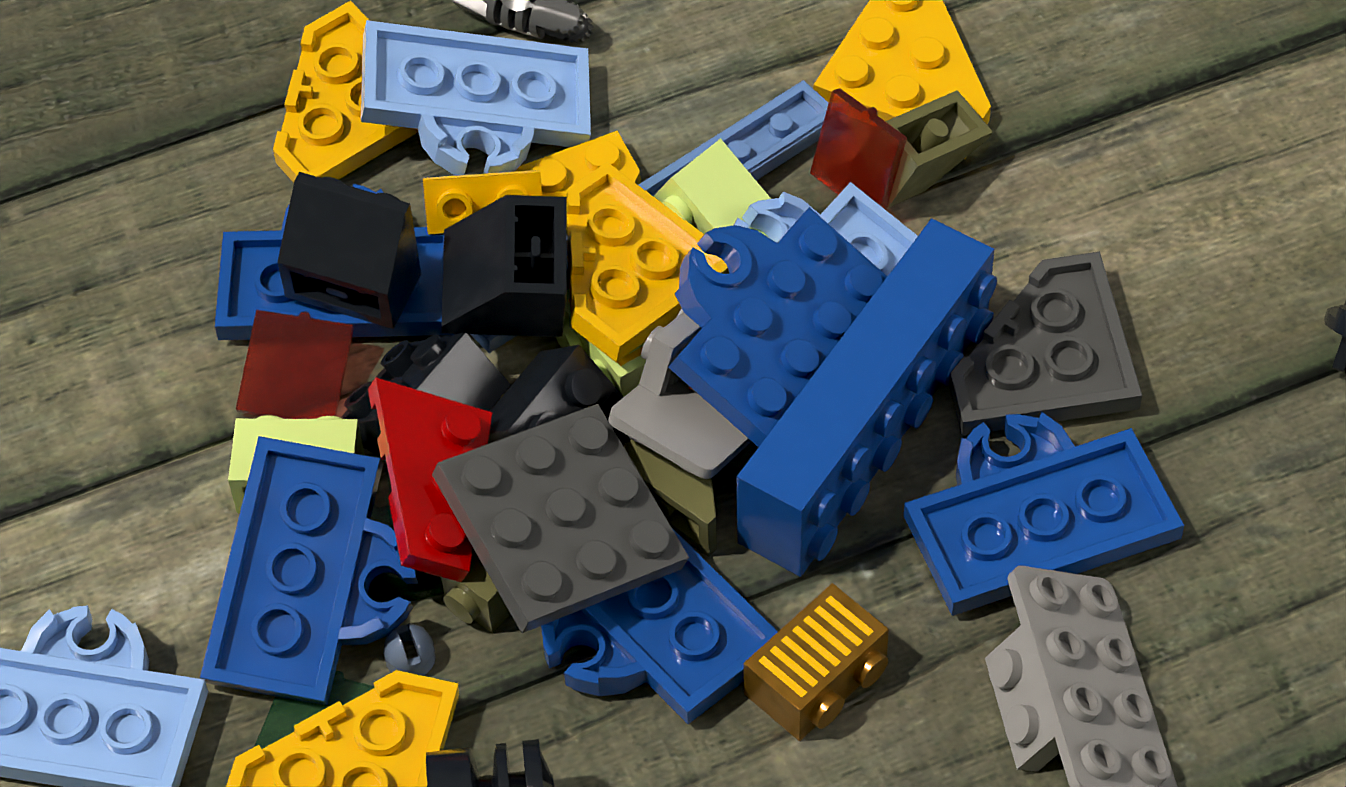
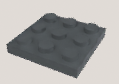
M598 404L438 462L432 474L521 633L681 570L689 559L688 554Z

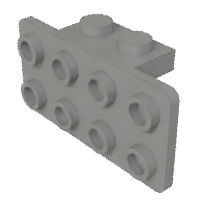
M681 308L677 317L665 327L657 326L646 339L641 352V357L646 362L640 383L611 408L608 421L612 427L679 465L683 470L700 478L709 479L715 476L752 441L668 368L702 329Z
M1021 565L1017 566L1009 573L1007 579L1021 625L985 657L989 677L993 685L1017 770L1038 772L1055 756L1060 754L1070 787H1178L1118 599L1111 583L1099 577Z

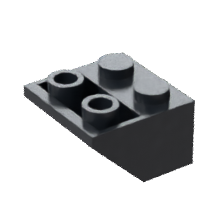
M299 172L294 180L277 262L285 297L394 329L421 276L410 203L403 202L388 193L376 194L351 187L332 177L320 178Z
M505 195L444 230L441 333L460 334L466 332L467 334L563 337L566 305L567 197Z
M466 332L443 337L433 335L426 340L411 343L407 340L402 341L390 349L382 358L381 365L384 368L376 376V378L490 411L511 386ZM367 382L358 387L344 403L347 411L341 418L358 419L363 448L380 457L377 438L381 434L377 409H371L368 388L372 382Z
M580 345L540 351L490 411L492 412L488 444L596 404L600 406L608 420L611 408L624 396ZM612 427L624 447L631 438Z

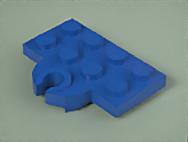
M353 184L352 186L376 194L384 193L382 189H379L377 192H374L365 186ZM289 205L285 211L281 230L223 232L215 316V330L218 340L454 335L441 333L444 233L428 234L427 227H414L421 276L394 329L285 297L277 262Z
M810 207L778 243L758 230L737 225L714 228L706 232L697 243L703 252L692 248L683 258L680 266L679 289L675 292V296L684 313L702 329L668 368L758 447L887 278V275ZM704 253L721 258L726 263L729 274L719 273L712 269Z
M1041 412L1039 418L1020 414L1006 415L1004 428L1006 439L1016 444L1021 450L1020 453L1009 457L1000 456L990 449L991 430L984 422L972 430L966 439H961L956 468L957 486L904 503V518L952 616L1012 596L1007 577L1017 566L1021 565L1078 574L1182 539L1184 524L1132 428L1075 447L1063 427L1043 412Z
M258 436L200 679H205L207 684L328 706L341 646L367 645L384 638L408 617L413 608L410 601L397 597L388 602H376L368 595L370 583L376 576L382 573L396 574L406 584H418L417 570L401 566L395 531L386 524L371 520L383 468L380 458Z
M673 529L689 556L681 570L541 626L545 660L549 668L561 664L564 653L573 646L585 645L597 652L593 659L584 663H573L564 672L565 685L596 696L623 694L647 683L689 724L744 682L743 663L778 631Z

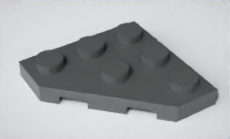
M1100 251L1041 260L1029 275L1028 284L1014 301L1009 300L985 329L983 339L969 357L966 358L964 356L951 371L949 387L962 436L969 435L975 427L983 422L991 431L1003 430L1005 428V419L1008 415L1020 414L1039 418L1041 412L1057 422L1140 409L1142 400L1141 389Z

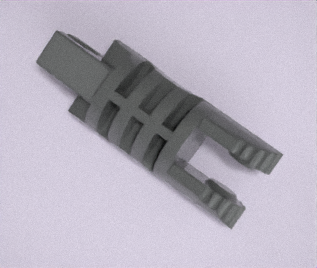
M452 0L457 7L490 24L540 39L547 35L564 41L569 40L571 43H578L580 41L585 42L586 39H590V34H593L592 28L594 26L591 24L592 20L586 13H583L584 11L578 4L575 5L574 2L569 3L568 0Z

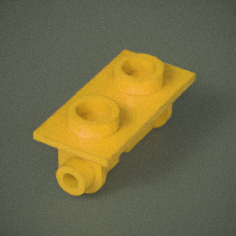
M540 170L423 178L428 234L444 233L446 228L505 195L542 196Z

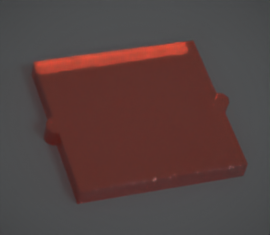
M841 88L832 90L810 174L838 195L851 182L887 210L907 137L877 116L876 108L865 107Z
M256 310L236 411L257 416L273 415L283 419H317L322 416H337L354 331L353 325L313 319L305 311L301 312L299 316Z

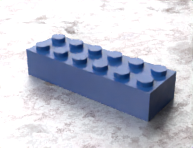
M932 218L737 475L738 544L799 577L802 576L814 558L821 561L826 557L835 542L839 523L846 514L854 516L860 510L869 493V482L879 469L886 472L892 466L900 451L903 435L910 426L918 428L923 423L932 406V395L941 383L945 386L950 385V373L964 357V351L971 342L975 344L981 342L985 329L993 321L994 313L989 310V300L997 284V277L992 275L994 248Z

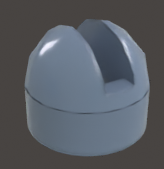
M408 623L393 629L384 643L385 662L391 673L398 670L424 676L432 669L435 663L436 654L433 640L423 627L416 624ZM413 641L418 656L407 660L403 643Z

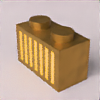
M832 583L743 663L744 695L793 737L801 741L815 727L819 729L827 727L841 712L845 699L859 686L867 688L875 683L883 674L888 665L889 629Z

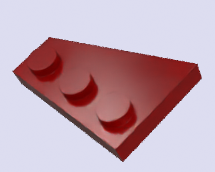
M375 377L368 388L371 409H377L381 434L377 441L381 460H386L392 492L388 499L401 566L462 582L470 571L473 546L432 474L438 462L488 444L492 412Z

